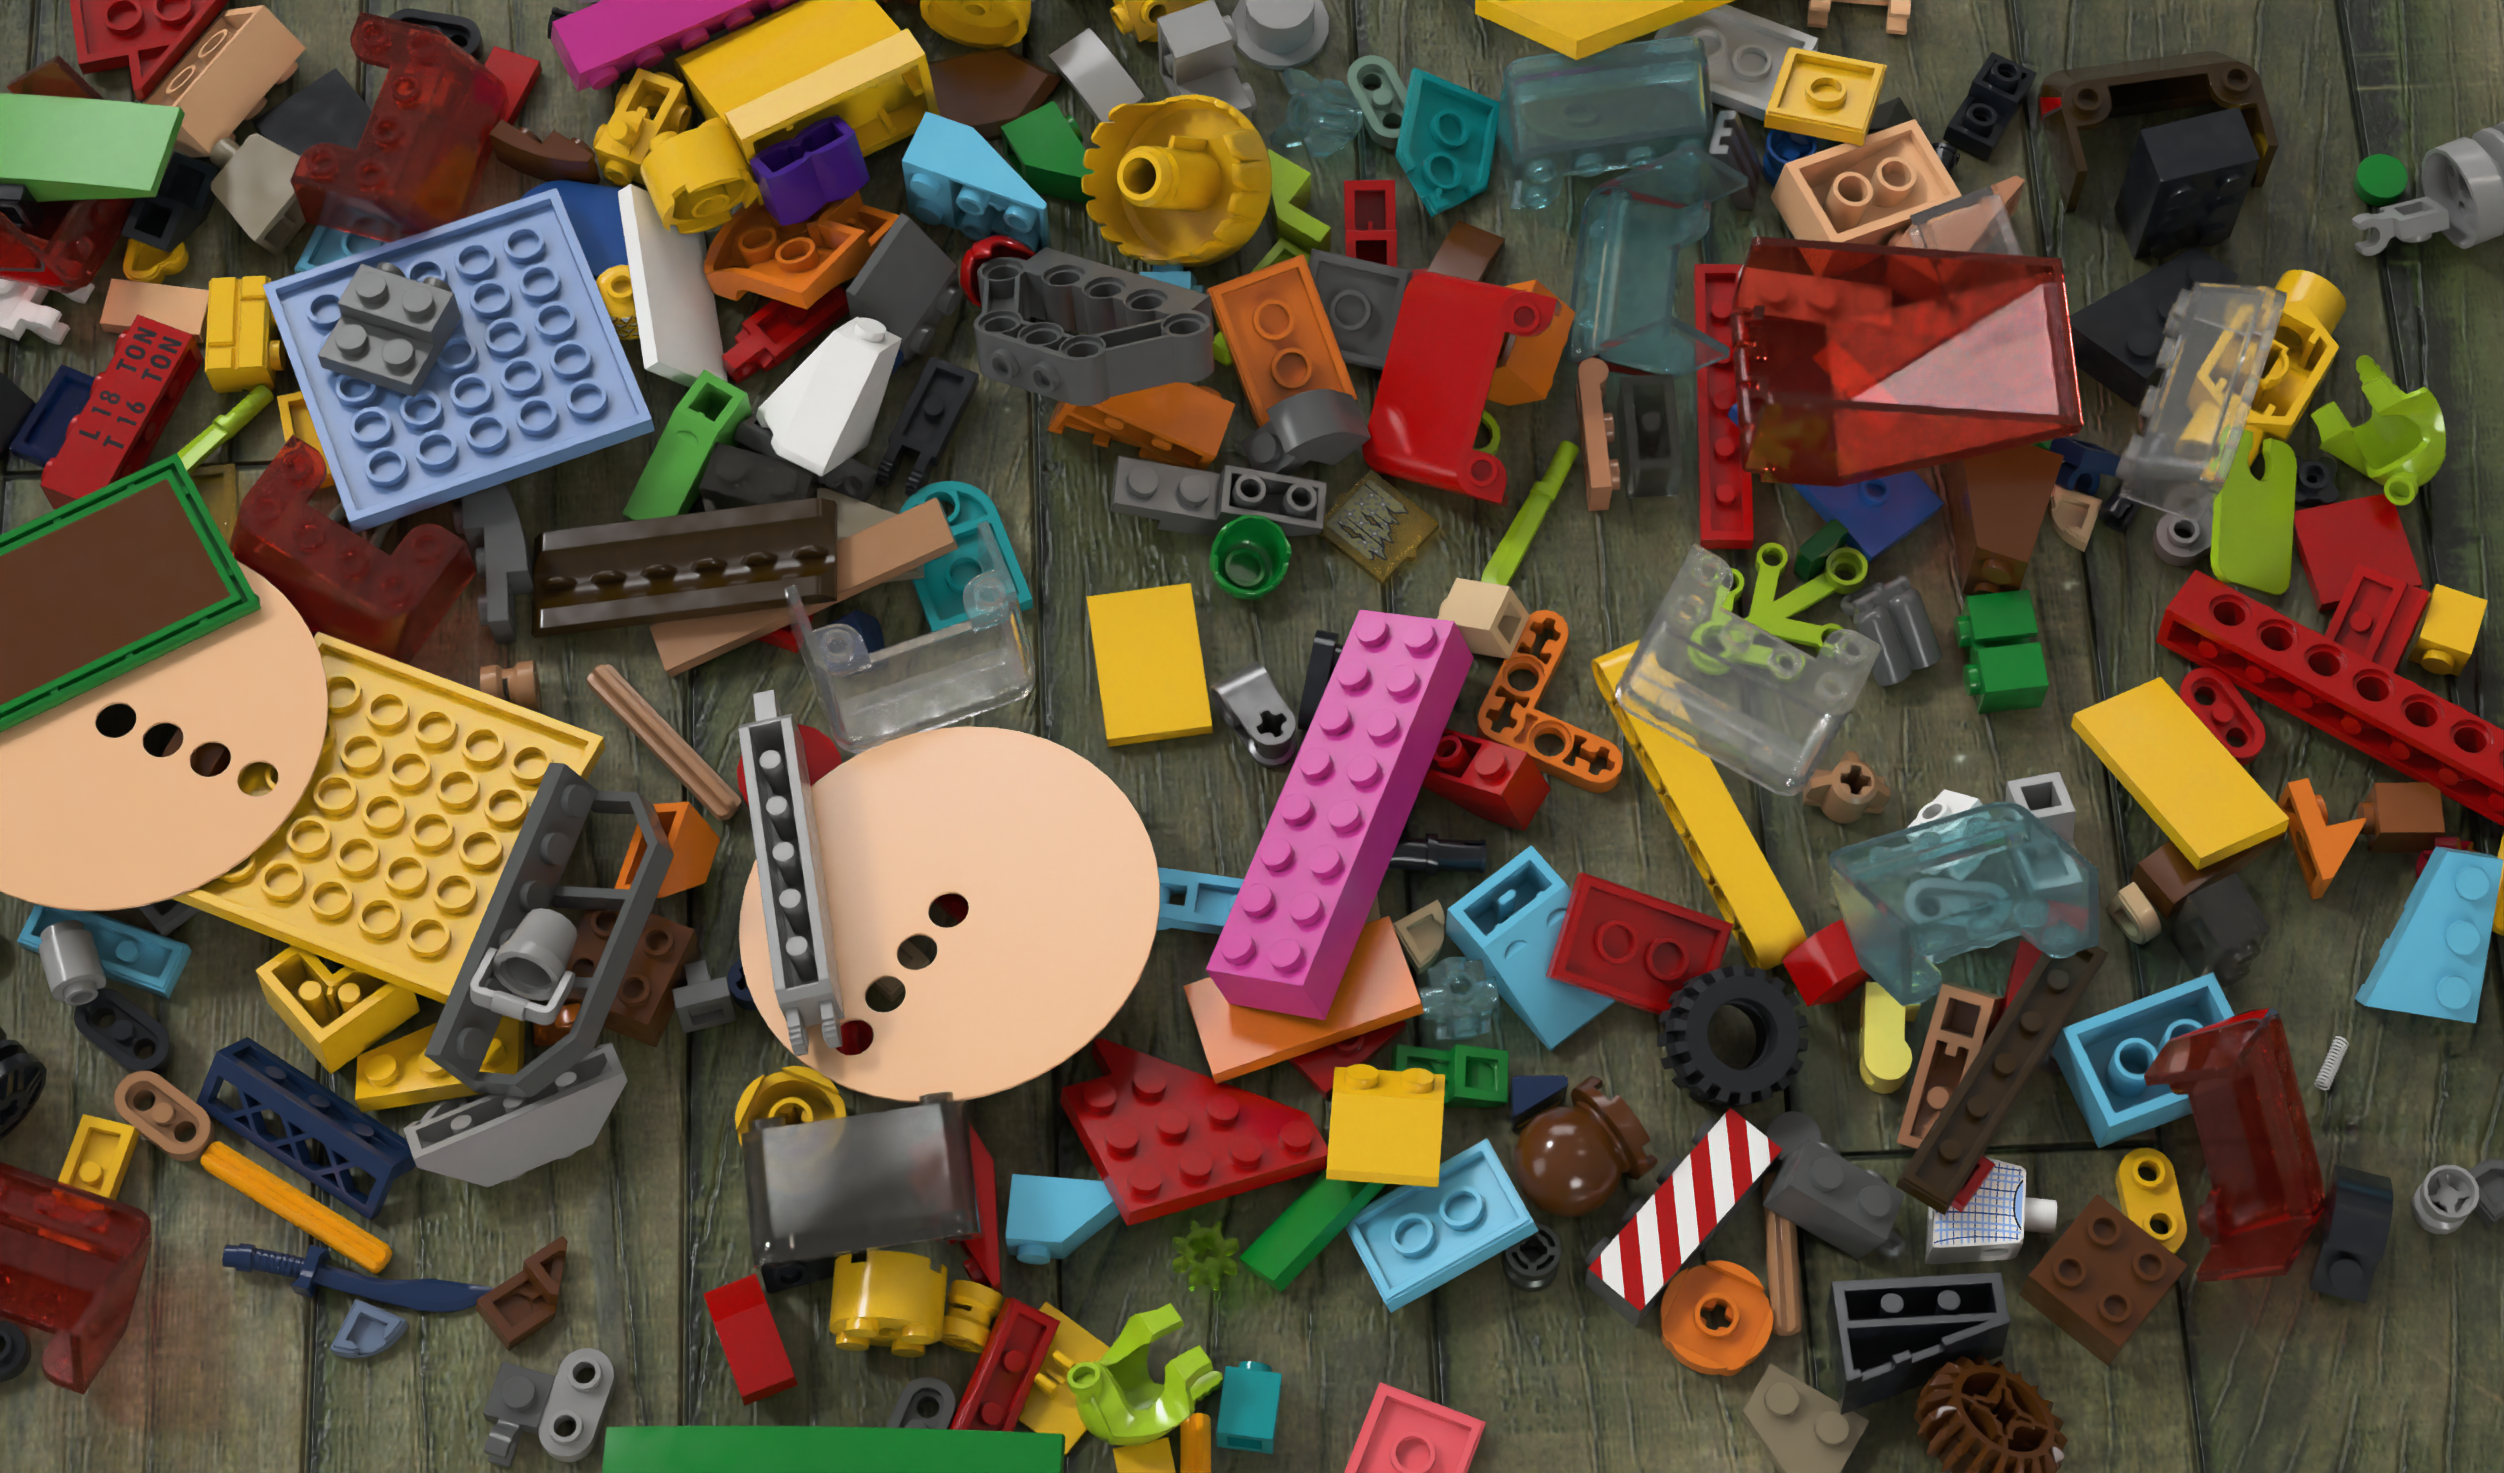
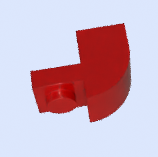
M1872 909L1854 913L1828 925L1804 941L1782 960L1807 1007L1840 1002L1869 978L1904 973L1917 962L1907 945L1905 934L1895 924L1892 917L1876 918Z

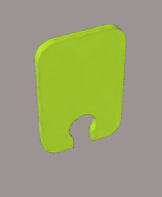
M2242 428L2227 429L2221 433L2217 442L2210 554L2211 568L2217 579L2223 583L2266 596L2281 595L2288 589L2291 579L2297 474L2296 457L2292 448L2285 442L2273 438L2263 439L2262 455L2265 460V473L2259 481L2251 474L2248 466V456L2253 445V432Z

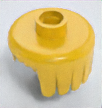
M1198 94L1174 96L1153 103H1122L1113 107L1108 113V119L1112 120L1111 122H1101L1098 124L1091 136V140L1101 148H1090L1085 151L1083 166L1093 170L1094 173L1085 174L1082 177V192L1096 198L1087 202L1086 211L1092 221L1099 225H1104L1100 228L1101 235L1109 243L1117 245L1122 255L1157 266H1166L1167 263L1173 266L1183 265L1184 267L1211 265L1240 250L1260 227L1266 215L1271 197V162L1265 143L1256 127L1243 113L1232 105L1214 97Z

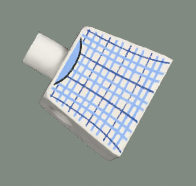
M1986 1157L1995 1163V1167L1962 1213L1950 1206L1944 1216L1928 1206L1925 1264L1995 1261L2016 1258L2023 1245L2024 1231L2054 1234L2057 1220V1201L2025 1197L2026 1169L2022 1166Z

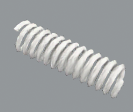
M2335 1036V1038L2341 1040H2333L2334 1043H2332L2331 1049L2327 1053L2328 1056L2324 1060L2325 1063H2323L2322 1069L2318 1073L2319 1076H2317L2314 1083L2318 1089H2330L2343 1056H2345L2349 1042L2341 1036Z

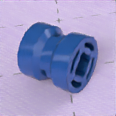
M1771 129L1766 139L1765 154L1762 161V174L1765 180L1775 187L1786 163L1815 154L1817 149L1816 137Z

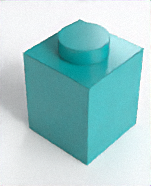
M1254 1361L1240 1362L1238 1367H1225L1216 1430L1217 1447L1273 1454L1282 1393V1373L1272 1372L1271 1366Z

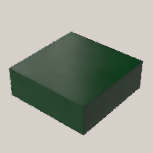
M1837 519L1830 520L1798 548L1793 573L1804 584L1814 579L1825 569L1828 556L1834 550L1845 547L1849 530Z

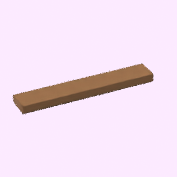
M936 497L837 542V601L661 622L653 624L649 628L664 669L670 677H673L952 552L959 547L942 504Z

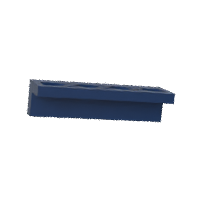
M249 1037L216 1052L196 1103L207 1114L367 1219L371 1220L379 1216L394 1179L414 1169L416 1166L408 1141ZM224 1079L237 1087L243 1108L235 1110L217 1098ZM271 1109L280 1115L287 1136L278 1138L268 1132L261 1111ZM315 1138L323 1143L331 1165L322 1167L311 1160L305 1139ZM358 1166L376 1178L369 1197L355 1188L349 1168Z

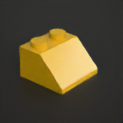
M1366 1064L1335 1067L1326 1179L1438 1187L1445 1075L1433 1074L1421 1068H1410L1402 1072L1377 1070L1375 1067Z

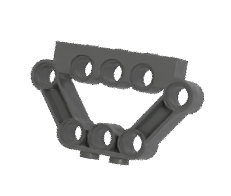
M1047 247L1027 261L1014 257H999L983 263L978 268L977 276L982 314L974 320V333L979 370L983 376L1072 405L1091 406L1121 394L1174 382L1190 383L1200 381L1214 372L1215 363L1212 342L1215 340L1210 295ZM1030 317H1035L1046 322L1031 323L1026 320ZM1078 330L1087 333V335L1074 336L1064 332Z

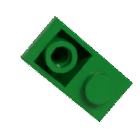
M1054 101L1001 126L1004 155L1013 169L1036 193L1087 204L1088 201L1096 199L1082 192V177L1085 174H1092L1094 171L1083 166L1086 150L1082 145L1083 136L1081 130L1071 115L1063 116Z

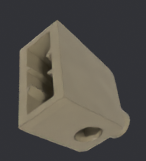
M257 133L249 135L241 146L231 138H223L215 144L210 153L211 162L221 169L211 182V191L247 235L276 257L280 255L338 183L312 162Z

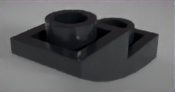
M1992 52L1972 81L1967 97L1947 125L1943 140L1988 161L2019 110L2037 73Z

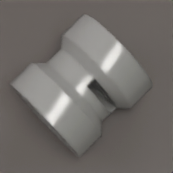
M2457 1165L2436 1167L2425 1177L2422 1184L2414 1192L2411 1200V1213L2415 1221L2426 1231L2433 1234L2454 1232L2476 1208L2480 1197L2479 1186L2475 1178L2464 1168ZM2436 1204H2438L2440 1207L2445 1208V1210L2438 1208Z

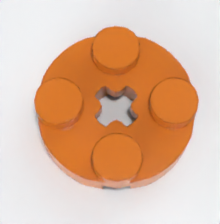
M1707 1261L1706 1265L1695 1266L1690 1270L1687 1268L1681 1271L1669 1283L1662 1298L1659 1311L1662 1343L1679 1362L1694 1371L1723 1376L1738 1374L1744 1367L1753 1363L1761 1355L1772 1331L1774 1317L1772 1306L1770 1308L1769 1300L1764 1293L1765 1288L1749 1270L1728 1261ZM1716 1305L1723 1306L1726 1309L1724 1318L1732 1323L1728 1328L1709 1329L1706 1327L1707 1320L1700 1316V1312L1703 1309L1713 1311Z

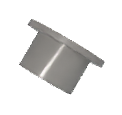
M1239 0L1232 13V21L1238 36V44H1235L1238 51L1251 63L1266 69L1290 70L1307 64L1321 53L1329 35V16L1321 0Z

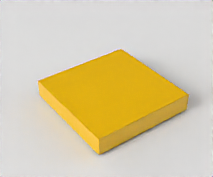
M1788 47L1765 112L1764 127L1864 146L1886 79L1887 65Z

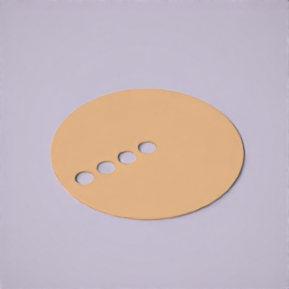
M237 561L253 593L259 596L261 609L0 733V892L32 904L63 910L115 911L141 907L172 899L211 882L243 862L269 840L296 807L314 775L324 745L329 705L327 679L317 645L301 615L283 593L263 576ZM114 704H124L131 707L136 713V723L129 733L121 737L110 738L98 731L96 721L101 711L106 707ZM163 723L179 727L183 732V743L174 754L166 757H155L144 749V737L152 727ZM207 743H219L230 751L231 760L228 767L222 773L212 777H205L195 773L191 768V757L196 749ZM257 762L272 765L278 772V782L272 791L262 796H249L241 791L238 779L244 768Z
M951 727L913 733L887 741L842 763L811 786L845 1018L839 1019L840 1026L853 1020L863 1021L871 1026L874 1037L871 1045L864 1052L857 1055H844L836 1048H828V1044L824 1041L821 1026L823 1023L805 1027L809 1039L808 1054L796 1056L803 1064L822 1073L823 1076L841 1086L872 1097L898 1102L928 1104L975 1099L1012 1089L1062 1064L1096 1037L1125 1004L1141 977L1155 940L1160 912V881L1157 861L1150 837L1139 814L1118 786L1091 762L1068 748L1024 732L995 727ZM755 860L745 887L740 910L739 944L741 962L747 986L758 1011L769 1029L784 1047L794 1055L787 1021L778 1005L774 989L757 860ZM958 894L968 902L969 910L966 918L958 925L948 928L934 924L929 917V909L932 903L942 895ZM918 935L931 938L937 945V955L930 965L922 969L911 970L899 963L898 950L905 940ZM882 978L899 980L904 985L906 991L901 1005L889 1012L874 1011L866 1003L868 988L875 981Z

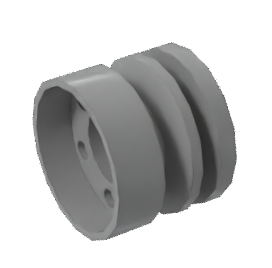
M2504 121L2474 133L2471 139L2462 137L2426 152L2422 161L2421 179L2425 197L2428 196L2448 209L2450 229L2442 230L2441 232L2453 245L2462 249L2478 245L2504 233Z

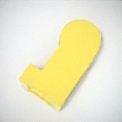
M1865 982L1860 996L1859 1073L1865 1086L1873 1092L1881 1094L1892 1093L1898 1090L1907 1078L1913 1058L1911 1049L1905 1041V1021L1914 1022L1921 1006V985Z

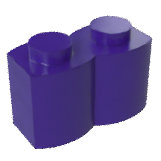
M839 115L826 117L812 123L799 132L794 139L773 144L759 152L750 161L765 207L781 226L802 223L808 220L826 202L847 199L870 180L855 131Z

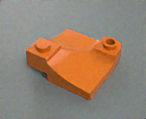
M857 190L847 199L826 202L820 210L802 223L781 226L767 211L765 204L760 206L755 199L747 209L742 205L732 215L733 219L726 222L718 231L707 251L704 274L711 291L718 296L738 301L749 291L808 310L831 289L858 275L899 215L864 205L859 190Z

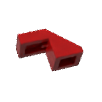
M756 1273L703 1293L744 1406L798 1385Z

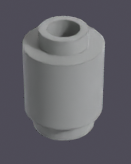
M66 920L50 925L40 935L42 943L39 945L38 951L52 997L71 1006L91 1002L98 996L97 989L103 988L106 985L105 974L92 933L85 930L84 924L77 920Z

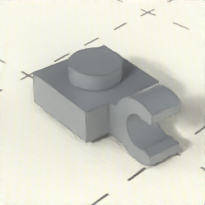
M2428 196L2381 207L2378 214L2362 213L2352 218V225L2359 230L2372 227V235L2368 240L2354 244V249L2365 256L2380 253L2387 246L2389 240L2395 236L2403 242L2416 243L2430 239L2434 232L2450 229L2448 209Z

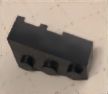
M2195 246L2063 319L2053 350L2130 405L2137 408L2225 308L2238 274Z
M2002 1273L1832 1281L1826 1320L1840 1414L1851 1412L1924 1385L1937 1369L1943 1368L1947 1362H1955L1961 1356L1969 1358L1971 1361L1979 1355L1986 1358L1987 1361L2002 1356L2010 1324Z

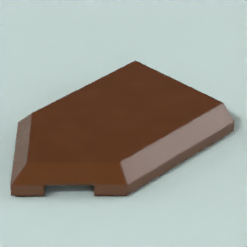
M1003 46L928 62L940 116L973 127L986 141L1001 139V126L1040 108L1048 96H1052L1062 83V77Z

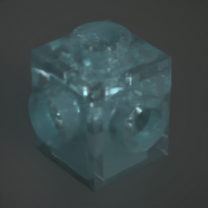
M1450 957L1441 960L1435 967L1428 968L1427 986L1418 988V994L1424 1010L1422 1018L1424 1021L1432 1019L1436 1041L1446 1039L1467 1040L1480 1034L1490 1033L1492 1010L1500 1009V999L1495 976H1485L1482 959L1468 961L1466 957Z

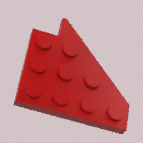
M69 0L78 65L83 75L130 66L135 96L138 101L145 100L229 0Z
M1103 1038L1095 1039L1092 1048V1056L1100 1068L1103 1077L1062 1088L1060 1103L1127 1226L1327 1168L1328 1147L1308 1113L1224 1082L1215 1084L1213 1078Z

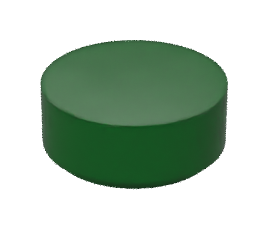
M2374 154L2368 156L2360 163L2354 176L2353 185L2356 194L2364 202L2373 206L2384 207L2394 204L2401 198L2408 182V174L2406 168L2398 159L2386 154Z

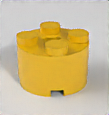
M722 118L707 120L698 128L677 134L675 131H666L658 134L650 140L648 145L651 152L645 157L640 167V174L664 228L670 231V226L675 225L679 234L698 233L733 219L730 209L737 206L740 202L747 209L755 201L759 192L754 175L730 128H728L725 120Z
M803 1066L783 1067L782 1071L772 1073L766 1077L762 1075L755 1079L745 1089L737 1104L735 1112L736 1131L745 1161L752 1173L767 1186L791 1193L816 1192L823 1189L846 1164L852 1148L850 1120L842 1096L834 1083L829 1078L823 1076L822 1073ZM799 1124L803 1125L804 1128L801 1131H795ZM785 1130H789V1131H794V1132H793V1134H790V1135H789V1134H785L784 1131H785Z
M867 1251L866 1262L851 1263L852 1253L838 1257L835 1260L829 1322L830 1332L836 1335L835 1346L846 1351H866L869 1349V1345L891 1347L893 1355L915 1358L925 1355L926 1345L936 1343L942 1339L948 1274L946 1266L941 1264L937 1271L930 1269L931 1258L897 1251Z

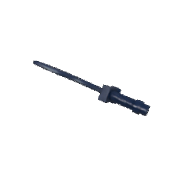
M240 1243L239 1246L226 1244L222 1258L223 1267L236 1268V1271L251 1273L255 1270L297 1279L290 1284L294 1293L312 1298L316 1285L373 1301L418 1311L455 1312L476 1306L477 1299L493 1290L492 1287L438 1279L384 1280L368 1277L324 1264L331 1259L328 1250L314 1245L309 1246L304 1259L303 1257L282 1252L258 1249L253 1244Z

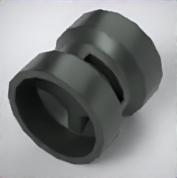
M1536 1222L1534 1223L1539 1231L1505 1249L1503 1259L1504 1275L1509 1283L1518 1290L1528 1293L1540 1292L1551 1285L1556 1278L1562 1252L1560 1240L1556 1233L1546 1225Z

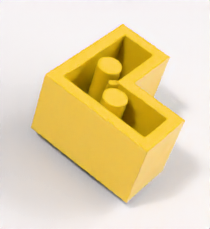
M293 945L255 970L267 1003L330 1075L420 1011L415 992L347 966L332 974L315 954Z

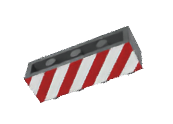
M1731 1107L1719 1121L1711 1116L1704 1122L1692 1138L1691 1142L1696 1147L1684 1160L1675 1156L1665 1166L1656 1180L1661 1185L1648 1201L1643 1196L1637 1198L1621 1218L1620 1222L1625 1227L1612 1241L1607 1236L1603 1237L1585 1259V1263L1589 1265L1584 1285L1635 1327L1641 1323L1663 1298L1665 1290L1672 1279L1678 1273L1691 1266L1762 1185L1764 1176L1772 1173L1778 1166L1783 1149Z

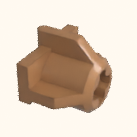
M1846 751L1833 771L1806 768L1804 770L1803 805L1820 807L1823 813L1835 822L1851 823L1859 819L1864 812L1882 814L1884 806L1890 799V788L1884 784L1885 777H1878L1868 764L1860 761L1857 752Z

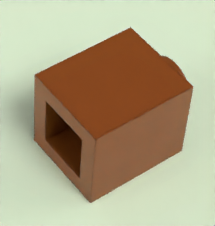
M2427 782L2374 783L2365 801L2358 804L2357 819L2366 818L2360 834H2367L2369 853H2409L2435 849L2434 837H2443L2445 834L2441 791Z

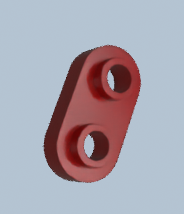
M2201 667L2189 672L2183 679L2177 695L2241 766L2254 761L2258 757L2266 739L2265 728L2261 720L2224 673L2210 667ZM2205 695L2211 700L2212 704L2202 705L2197 702L2195 696ZM2230 736L2237 737L2242 741L2243 746L2233 747L2227 742L2226 738Z

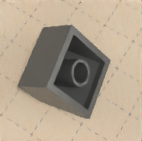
M900 213L846 290L851 320L855 317L874 319L882 323L886 327V331L902 338L899 348L903 352L905 360L901 366L907 369L917 354L923 355L928 350L935 335V327L943 315L950 316L955 311L962 296V289L959 284L957 265L910 217Z

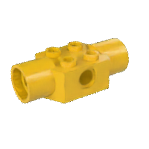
M2289 270L2282 275L2268 299H2245L2198 375L2187 403L2195 418L2177 445L2176 456L2181 465L2194 477L2215 486L2217 442L2221 433L2227 429L2242 428L2253 432V445L2248 456L2249 469L2258 454L2263 453V439L2273 438L2285 443L2287 442L2327 376L2339 349L2331 334L2345 313L2347 304L2343 294L2330 281L2313 272Z

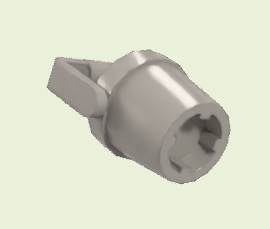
M539 908L530 911L509 940L500 946L499 950L492 947L487 950L470 983L471 1001L478 1006L490 1009L492 1012L521 1021L527 1020L540 1025L553 1023L575 980V973L566 970L578 936L575 926L565 916L553 910ZM492 971H494V975L503 986L519 996L485 988L484 986ZM529 999L537 1001H550L547 1006H543L537 1003H533Z

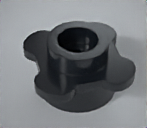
M2295 456L2297 462L2295 503L2305 507L2334 503L2339 495L2338 489L2334 486L2333 478L2338 469L2335 461L2329 457H2321L2319 460H2304L2301 456ZM2314 477L2316 479V483L2313 484L2308 482L2307 478Z

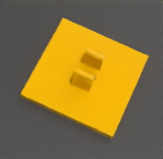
M1046 1301L1039 1311L1061 1322L1040 1371L1035 1376L1034 1385L1018 1421L1034 1433L1063 1434L1065 1436L1064 1455L1067 1457L1087 1431L1079 1417L1076 1407V1395L1070 1390L1067 1374L1076 1364L1098 1362L1109 1350V1347Z

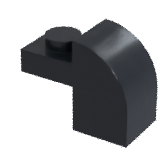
M2335 1165L2323 1204L2324 1209L2321 1214L2323 1233L2311 1271L2309 1287L2313 1291L2366 1303L2378 1259H2383L2393 1210L2392 1183L2389 1177Z

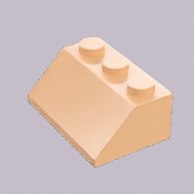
M265 5L224 10L142 103L180 107L185 115L174 147L192 158L208 157L217 142L223 138H231L234 141L236 136L233 131L243 120L252 119L264 108L267 103V99L264 97L275 83L277 85L283 83L296 71L298 63L295 60L306 47Z

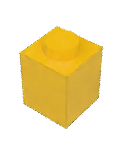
M2436 584L2418 624L2407 660L2419 663L2424 669L2435 674H2452L2459 677L2472 655L2488 600Z

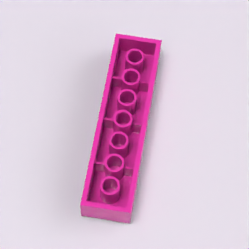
M1359 610L1206 968V971L1229 1004L1325 1020L1474 659L1455 621Z

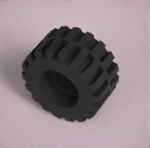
M1732 965L1693 977L1683 983L1684 988L1682 990L1673 992L1667 1000L1671 1007L1669 1010L1661 1012L1658 1022L1665 1025V1033L1657 1035V1047L1666 1046L1668 1056L1660 1060L1664 1070L1673 1068L1676 1076L1671 1081L1677 1088L1687 1087L1691 1090L1688 1097L1697 1102L1709 1101L1710 1106L1719 1108L1727 1106L1737 1107L1761 1102L1773 1097L1772 1093L1783 1091L1791 1083L1788 1079L1789 1075L1799 1073L1804 1062L1797 1059L1799 1052L1807 1051L1809 1040L1807 1038H1800L1799 1029L1808 1027L1806 1016L1796 1017L1793 1008L1801 1003L1795 993L1785 995L1782 992L1786 983L1778 977L1767 979L1765 977L1766 970L1757 967L1744 969V965ZM1725 1004L1734 1006L1744 1012L1751 1020L1755 1029V1052L1750 1062L1742 1069H1733L1723 1064L1715 1056L1709 1044V1022L1717 1008Z

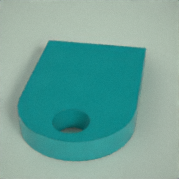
M941 481L919 489L916 494L908 498L899 514L936 497L939 501H946L955 508L954 512L947 519L959 548L925 563L924 578L911 579L935 642L1034 608L1032 596L999 513L992 500L983 491L963 482Z

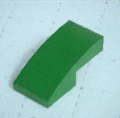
M1397 1044L1391 1051L1390 1071L1403 1072L1410 1068H1421L1433 1074L1445 1075L1444 1107H1499L1507 1104L1509 1051L1455 1044L1450 1051Z

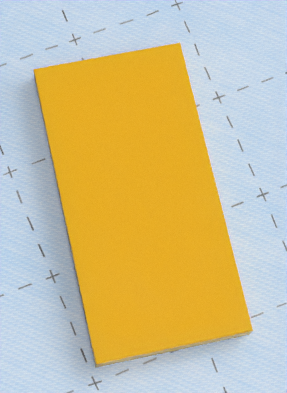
M1475 0V14L1568 57L1579 60L1735 0Z

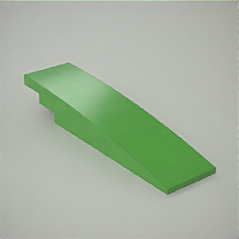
M0 93V183L25 185L37 202L156 197L185 113L180 107Z

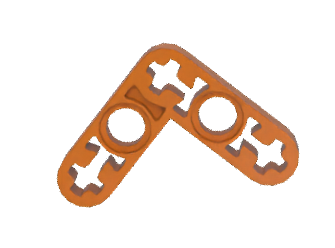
M1549 610L1536 611L1530 614L1510 659L1504 660L1480 707L1476 727L1478 738L1528 752L1540 771L1593 793L1607 792L1616 786L1622 772L1623 758L1618 747L1606 739L1537 710L1566 651L1569 630L1564 618L1556 612ZM1545 628L1553 631V639H1548L1545 642L1540 653V659L1532 655L1535 649L1536 634H1541ZM1516 670H1529L1536 676L1538 683L1529 691H1518L1509 684V675ZM1507 701L1513 705L1509 727H1504L1500 733L1494 732L1492 730V723L1500 719ZM1543 734H1553L1561 738L1565 748L1560 754L1549 757L1539 753L1535 748L1534 742ZM1577 745L1580 747L1579 757L1576 756L1574 766H1570L1568 762L1571 760L1573 746ZM1598 757L1606 759V769H1602L1598 775L1589 772L1590 763H1595Z

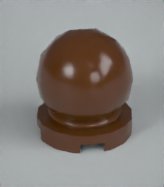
M1590 1076L1573 1088L1571 1099L1574 1107L1556 1106L1536 1115L1521 1131L1514 1151V1171L1522 1193L1539 1209L1559 1217L1583 1216L1600 1208L1616 1191L1621 1173L1631 1179L1639 1180L1655 1168L1658 1163L1657 1158L1652 1154L1647 1157L1642 1148L1651 1140L1637 1116L1619 1095L1608 1100L1598 1090L1603 1087V1082L1598 1077Z

